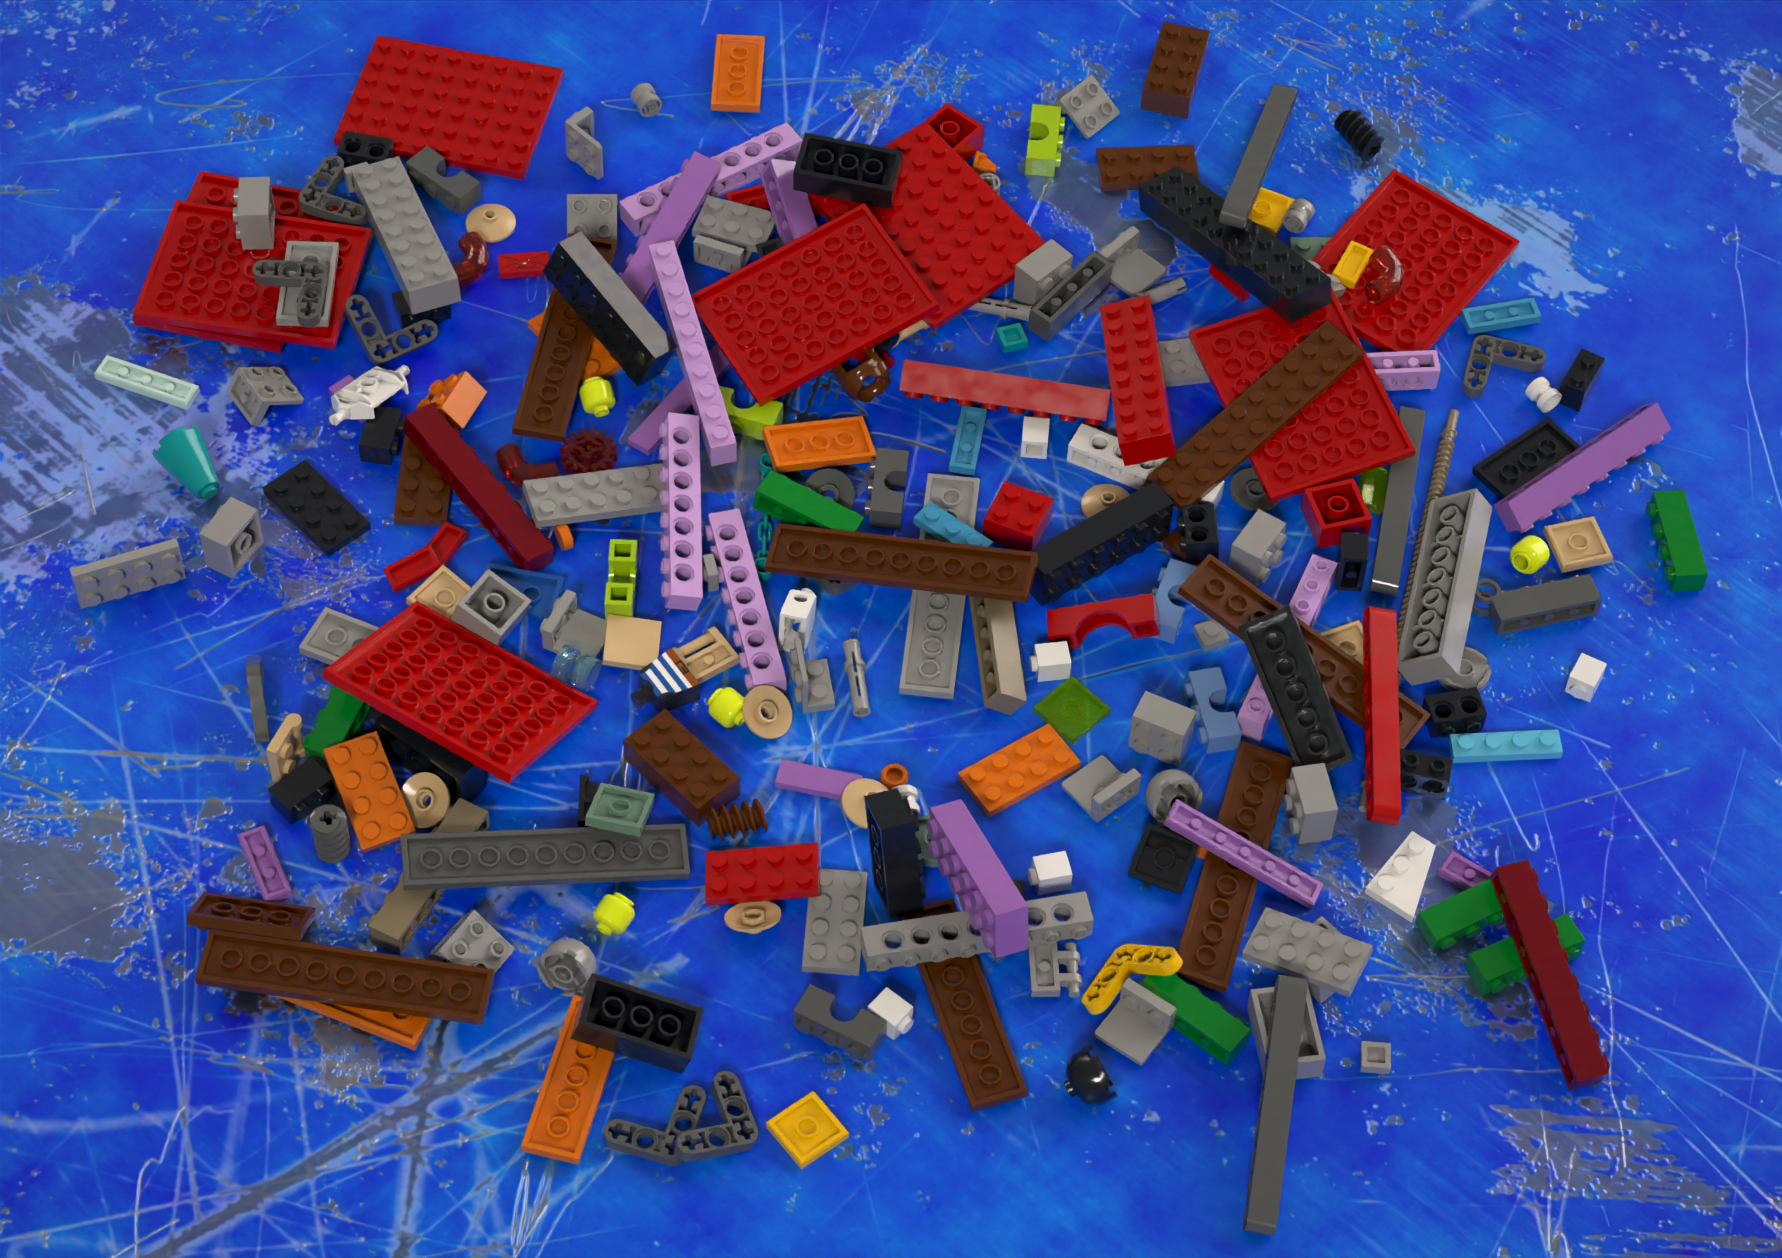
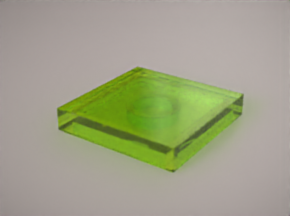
M1071 676L1036 704L1033 712L1044 722L1049 723L1057 733L1073 745L1111 714V708Z

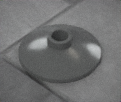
M830 468L821 469L813 473L804 484V486L826 497L828 491L832 490L835 494L832 500L851 510L855 500V490L851 480L843 472Z
M1253 468L1242 469L1233 476L1230 483V493L1234 501L1244 509L1257 512L1258 509L1268 511L1279 503V501L1269 502Z

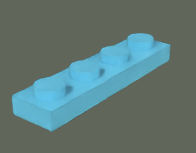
M1558 729L1450 734L1448 739L1453 763L1561 758L1563 754Z

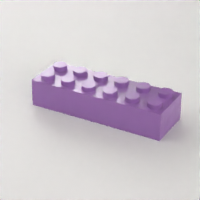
M962 799L930 807V820H927V828L930 834V841L927 843L931 858H936L942 876L946 875L952 893H957L963 911H968L973 928L980 931L985 948H990L995 958L1027 950L1028 905Z

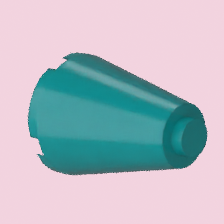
M191 425L193 429L188 430L184 426L179 427L161 438L159 441L161 446L157 451L154 448L153 456L159 464L198 499H210L217 494L220 483L203 435L196 425Z

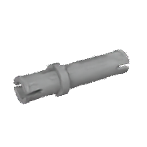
M1178 277L1142 293L1138 291L1132 297L1125 300L1150 295L1153 305L1178 294L1185 293L1187 291V288L1184 287L1186 283L1183 278Z
M984 298L967 310L998 315L1006 320L1009 317L1029 322L1030 312L1033 307L1031 305L1012 303L1010 299L1001 301Z
M849 639L843 643L846 661L844 663V671L848 674L853 714L856 717H865L871 712L864 676L866 665L861 657L860 642L856 639ZM853 660H855L856 672L854 671ZM856 684H859L860 696H858Z

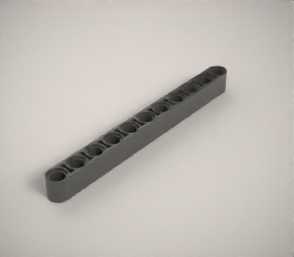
M1277 84L1273 85L1224 201L1219 219L1220 224L1241 229L1245 228L1293 111L1298 89Z

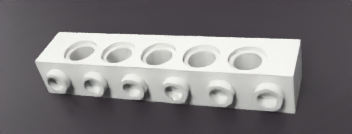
M1081 423L1068 444L1067 453L1068 462L1137 490L1149 485L1146 482V477L1169 458L1166 457L1125 466L1118 444V437ZM1223 480L1197 504H1214L1216 509L1223 495L1225 481Z

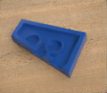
M487 562L483 571L484 574L488 569L532 600L526 614L540 621L549 618L556 599L561 597L565 585V577Z

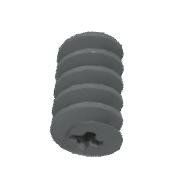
M334 805L317 807L310 815L316 854L319 859L326 863L343 861L351 850L346 815L343 810Z

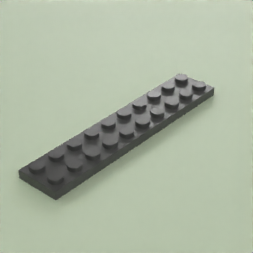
M685 824L645 825L640 837L595 827L401 834L400 838L404 891L690 878Z

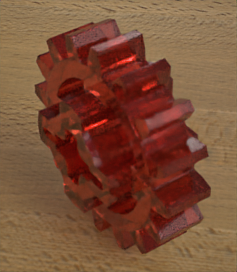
M581 428L580 434L577 435L571 432V439L565 438L564 446H560L561 464L565 465L566 472L573 470V474L604 471L607 468L613 469L614 462L617 461L616 443H612L611 435L605 437L603 430L597 434L594 428H591L589 432H585Z

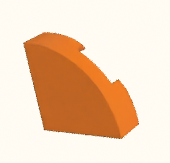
M976 151L972 168L979 176L984 173L996 175L995 163L987 158L985 153Z

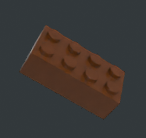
M1163 22L1143 86L1140 109L1188 119L1208 52L1210 31Z
M666 709L623 740L624 759L697 827H700L707 821L708 809L710 807H713L718 813L721 805L726 807L740 796V777Z

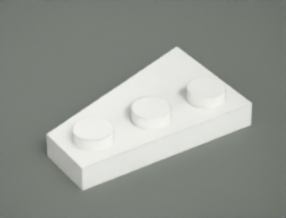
M1412 831L1367 885L1365 894L1412 923L1436 845Z

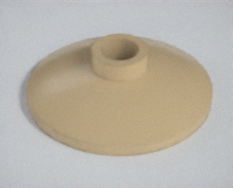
M499 204L478 206L466 218V229L469 235L485 243H495L508 238L516 227V219L513 212Z
M1113 484L1093 486L1082 497V512L1088 519L1130 494L1125 489Z
M760 685L750 690L745 696L742 706L743 717L753 733L765 739H775L788 731L792 722V709L788 699L780 690L773 686Z
M421 772L411 776L404 783L400 791L414 827L430 828L437 825L444 818L445 812L450 805V793L446 783L441 777L433 773ZM431 797V803L428 806L427 799Z
M861 778L852 781L844 789L841 797V804L845 815L855 825L868 829L864 796L889 789L873 779Z
M772 902L739 903L728 909L724 915L725 924L735 931L757 934L776 925L780 921L782 914L780 907Z

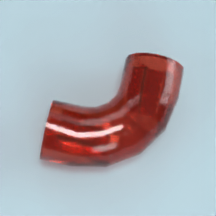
M473 231L466 233L460 238L458 247L464 255V259L452 265L458 277L460 290L478 281L488 268L490 254L486 243L479 233Z
M1388 245L1377 248L1369 258V263L1378 272L1379 277L1366 283L1365 294L1368 300L1376 306L1395 296L1400 291L1404 282L1403 265Z
M509 444L502 446L495 454L498 466L505 478L522 488L523 481L559 476L554 461L543 464L528 463L523 458L520 447L517 445Z

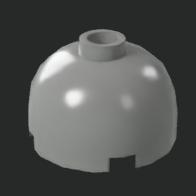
M1169 769L1156 774L1149 781L1145 791V803L1150 814L1157 822L1164 823L1176 799L1198 810L1202 803L1203 793L1198 783L1185 771Z
M563 938L552 942L542 953L540 961L537 963L538 974L545 985L551 990L554 986L565 990L560 995L566 997H573V994L582 995L588 979L592 973L596 974L597 962L590 948L573 938Z

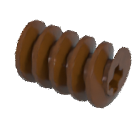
M753 799L751 807L747 801H742L740 810L736 803L730 805L729 812L724 805L719 807L718 814L713 807L708 809L707 826L711 843L714 842L715 834L719 836L721 841H724L726 832H729L732 839L736 838L737 830H740L743 837L747 836L748 828H751L754 835L758 834L759 826H762L765 833L768 832L765 811L758 799Z

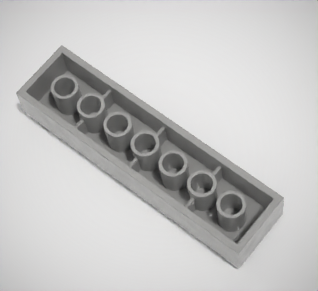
M399 156L351 169L355 194L360 204L366 208L370 226L412 315L460 302L461 295L458 277Z
M1477 488L1430 501L1397 656L1398 671L1412 686L1459 675L1492 512V506Z

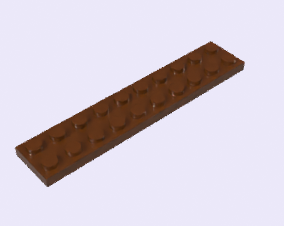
M568 233L567 238L574 234ZM586 236L612 268L618 249V241ZM554 285L512 426V434L564 443L594 334L578 317V314L569 303L563 299Z
M1325 321L1176 451L1175 456L1169 457L1146 477V482L1148 484L1155 482L1174 502L1173 506L1180 512H1182V505H1196L1364 357L1365 352L1328 321Z
M777 523L764 567L766 572L1028 603L1039 558L1038 552Z
M1210 553L1180 586L1177 592L1241 640L1243 638L1238 626L1283 608V606ZM1296 617L1333 707L1365 730L1363 665ZM1398 691L1400 749H1405L1431 714Z
M1241 741L1216 822L1267 851L1293 759ZM1208 850L1177 953L1183 960V964L1175 973L1181 979L1225 993L1229 985L1259 880Z
M210 929L195 981L196 984L483 1026L495 979V969Z

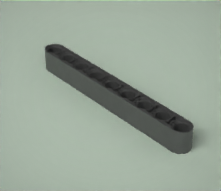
M1400 406L1398 417L1416 452L1413 457L1390 464L1370 592L1397 596L1426 410Z
M1278 974L1275 982L1243 1222V1231L1269 1236H1274L1276 1232L1307 996V979Z

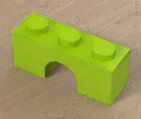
M1032 104L1029 139L1038 140H1028L1026 175L1054 177L1055 167L1060 168L1062 153H1058L1057 149L1062 150L1063 135H1060L1059 131L1064 132L1065 117H1061L1060 106Z
M719 386L733 433H740L758 440H764L762 436L763 427L781 425L783 421V403L772 400L759 407L756 402L750 408L740 409L734 406V389Z
M610 539L608 557L609 577L608 582H606L604 603L605 620H607L608 614L633 617L638 565L637 540Z

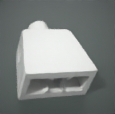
M803 588L800 591L794 589L789 591L780 612L778 650L790 652V649H794V639L800 638L803 655L805 654L816 614L817 596L812 590ZM795 623H800L797 632L794 631L792 626Z

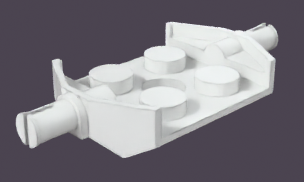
M402 365L393 371L376 366L332 395V407L336 413L329 417L331 424L337 426L345 419H374V408L378 407L383 401L395 395L400 389L405 394H409L408 384L405 376L410 373L409 368L406 365Z

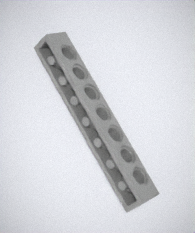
M1086 891L1025 901L1028 905V947L1039 943L1053 944L1060 940L1072 938L1078 940L1092 935L1094 919ZM968 911L861 927L860 945L867 972L875 970L886 971L889 968L899 966L912 967L918 963L930 961L942 962L955 957L968 958L974 954L986 952L992 953L990 948H985L982 936L973 934L980 933V931L973 928ZM889 946H895L897 948L891 949L889 948Z

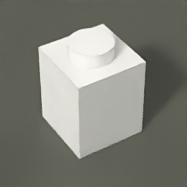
M1024 416L1020 457L1046 459L1050 418Z
M1067 641L1034 645V655L1029 656L1031 672H1036L1037 682L1070 679L1071 658Z
M1581 653L1569 676L1564 692L1590 703L1603 678L1607 664Z
M1066 851L1032 857V866L1028 869V879L1030 885H1035L1038 895L1071 889L1073 874Z
M887 987L868 1005V1012L887 1020L886 1035L893 1040L901 1033H907L913 1025V1006Z

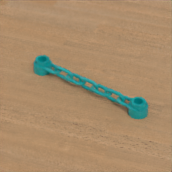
M768 452L763 453L759 458L758 467L761 471V483L770 470L774 471ZM760 511L764 514V519L758 525L757 537L762 542V549L757 552L754 563L759 581L764 582L773 575L771 572H766L764 567L766 562L765 555H768L769 552L766 550V544L772 539V524L768 522V514ZM762 526L764 530L767 529V526L769 527L768 538L766 534L763 535V538L761 537Z

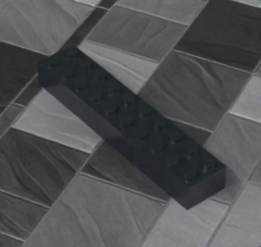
M1179 166L1138 185L1140 210L1290 324L1332 303L1331 278L1250 218L1244 229L1220 224V214L1225 200Z

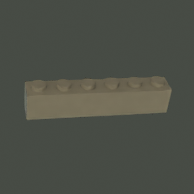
M969 596L984 707L1011 715L1027 702L1012 601Z
M459 798L454 806L448 807L444 820L431 833L487 831L490 827L489 812ZM401 874L396 888L387 893L383 906L378 913L375 912L368 922L371 941L401 955L446 889L404 891L403 874Z

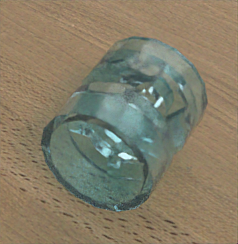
M564 645L555 657L551 675L565 683L571 681L573 687L588 692L598 679L602 661L589 654L582 656L580 650Z

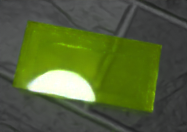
M1382 467L1361 473L1358 488L1368 511L1376 516L1383 512L1389 471Z

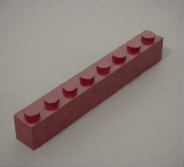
M430 403L406 415L404 433L518 569L536 572L552 564L554 546L548 537H544L536 528L534 520L527 517L520 503L516 500L514 501L508 494L504 484L495 479L490 468L479 460L475 450L471 446L468 447L463 441L460 432L456 428H452L447 422L444 413L440 410L438 411Z
M1529 860L1499 866L1489 878L1567 1087L1570 1091L1600 1083L1610 1074L1609 1062L1604 1054L1602 1055L1598 1044V1033L1589 1021L1588 1006L1584 1000H1581L1578 992V980L1570 971L1567 951L1564 947H1561L1559 942L1558 927L1551 920L1548 913V901L1539 889L1537 872L1534 868H1531Z

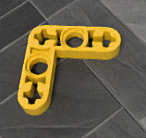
M1137 944L1119 946L1111 954L1083 994L1082 1003L1090 1014H1100L1110 1006L1121 990L1122 985L1132 973L1169 976L1181 968L1183 960L1172 947Z

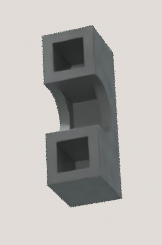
M428 146L406 162L407 174L411 183L422 188L430 197L442 202L449 210H453L462 216L482 200L481 183L463 170L453 177H444L446 176L445 158Z
M877 448L876 458H871L870 474H874V479L868 480L867 494L872 496L871 500L866 499L865 515L869 516V526L901 529L904 492L892 491L889 488H906L909 451Z
M809 984L793 1010V1025L804 1034H813L821 1038L829 1046H838L846 1050L854 1058H863L870 1062L886 1036L887 1020L861 1008L854 1019L847 1022L838 1021L832 1016L835 1012L836 996Z

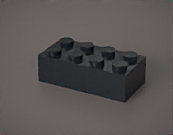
M805 132L793 171V190L892 209L902 173L903 151Z
M382 713L376 719L378 736L385 754L414 775L421 772H429L441 777L449 789L450 801L456 803L459 798L471 803L486 788L484 770L475 766L468 760L452 753L445 747L429 740L422 734L404 726L386 714Z
M897 788L864 796L873 885L889 918L892 919L923 911L922 899L926 895L923 883L920 881V877L924 873L921 861L918 859V854H921V846L915 833L919 831L916 815H911L907 798H902Z
M592 973L583 989L570 1039L682 1074L691 1061L704 1008Z

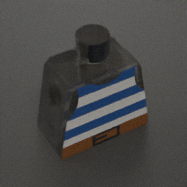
M670 648L638 673L640 689L630 694L637 708L650 702L656 711L660 713L664 709L670 711L700 700V683L675 651Z

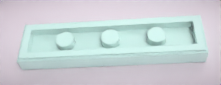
M106 355L94 373L97 380L185 410L190 408L200 392L198 385Z

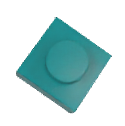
M1021 323L996 328L995 335L1003 353L1028 348V339Z

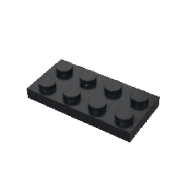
M1546 418L1475 465L1472 474L1502 500L1581 446L1552 420Z
M306 460L263 487L264 494L328 557L371 529L370 522Z

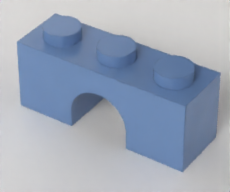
M1170 558L1167 568H1161L1158 577L1159 588L1154 587L1152 590L1159 608L1160 635L1151 637L1175 644L1183 624L1185 608L1173 604L1172 601L1180 600L1191 603L1177 592L1198 566Z
M1214 667L1188 672L1187 683L1183 684L1185 699H1190V709L1197 711L1195 721H1197L1198 725L1197 737L1199 743L1204 744L1207 754L1238 749L1242 733L1235 712H1218L1212 708L1213 706L1225 703L1227 687L1221 668Z

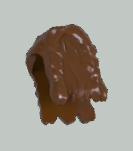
M873 347L862 352L867 361L853 370L846 372L841 364L832 368L834 376L844 392L854 400L870 403L875 397L883 394L892 383L884 361L880 359ZM870 376L875 377L870 385L862 387V383L866 378Z

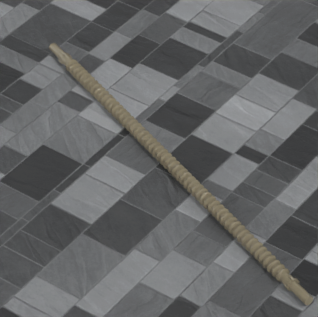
M1456 409L1449 411L1446 427L1441 433L1442 440L1439 442L1436 454L1437 458L1435 459L1433 475L1431 476L1430 487L1428 488L1429 492L1424 506L1422 522L1420 523L1421 527L1419 528L1416 541L1417 545L1413 553V563L1411 564L1410 575L1408 576L1407 587L1405 588L1406 593L1402 601V611L1400 612L1399 623L1397 624V656L1430 501L1443 497L1446 487L1445 483L1447 482L1449 466L1451 465L1453 449L1455 447L1453 441L1458 433L1456 426L1459 411ZM1398 671V687H1400L1402 674ZM1364 776V780L1361 781L1360 785L1362 793L1358 810L1361 812H1366V778Z

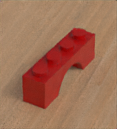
M1153 593L1047 610V627L1050 643L1067 641L1068 649L1081 648L1087 635L1097 628L1109 625L1124 628L1131 634L1133 639L1160 635L1159 608Z

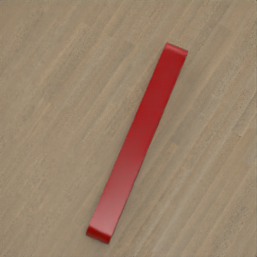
M1367 606L1364 611L1362 624L1366 818L1368 822L1396 826L1401 815L1396 611Z

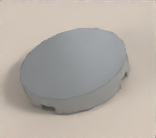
M1464 647L1459 675L1438 681L1449 692L1477 687L1480 693L1489 682L1491 667L1488 665L1489 661L1478 650Z

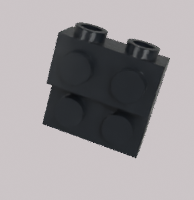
M1156 821L1155 824L1147 822L1127 875L1133 879L1181 896L1201 846L1176 832L1170 831L1171 829L1161 822Z

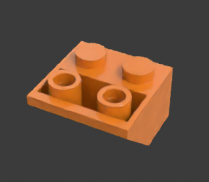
M467 371L456 375L453 373L446 379L434 381L428 388L429 394L417 404L416 409L418 410L432 403L438 411L440 410L444 413L447 422L452 428H456L459 431L465 427L487 391Z

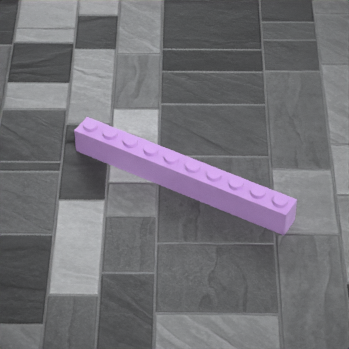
M674 240L649 245V264L673 342L677 345L676 353L695 415L699 416V428L711 466L735 462L737 461V443Z

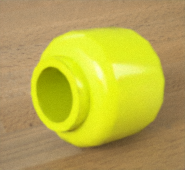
M591 377L585 380L579 390L584 411L588 414H594L595 417L606 416L616 403L611 383L602 377Z
M1532 535L1522 538L1510 551L1512 565L1523 574L1537 572L1547 563L1550 556L1547 544L1541 538Z
M732 687L717 689L707 703L709 715L725 728H731L734 725L741 726L745 722L742 712L744 697Z
M615 892L613 895H605L593 912V918L598 923L596 929L609 937L612 933L617 935L625 933L635 917V910L632 908L634 903L618 892Z

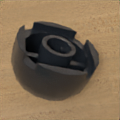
M1089 1044L1070 1057L1066 1065L1068 1080L1063 1083L1072 1098L1077 1095L1083 1103L1101 1105L1118 1097L1117 1091L1110 1092L1108 1086H1112L1113 1083L1099 1057H1091L1089 1054L1093 1050Z

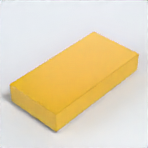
M1351 240L1332 275L1341 281L1340 284L1354 289L1371 260L1374 250Z

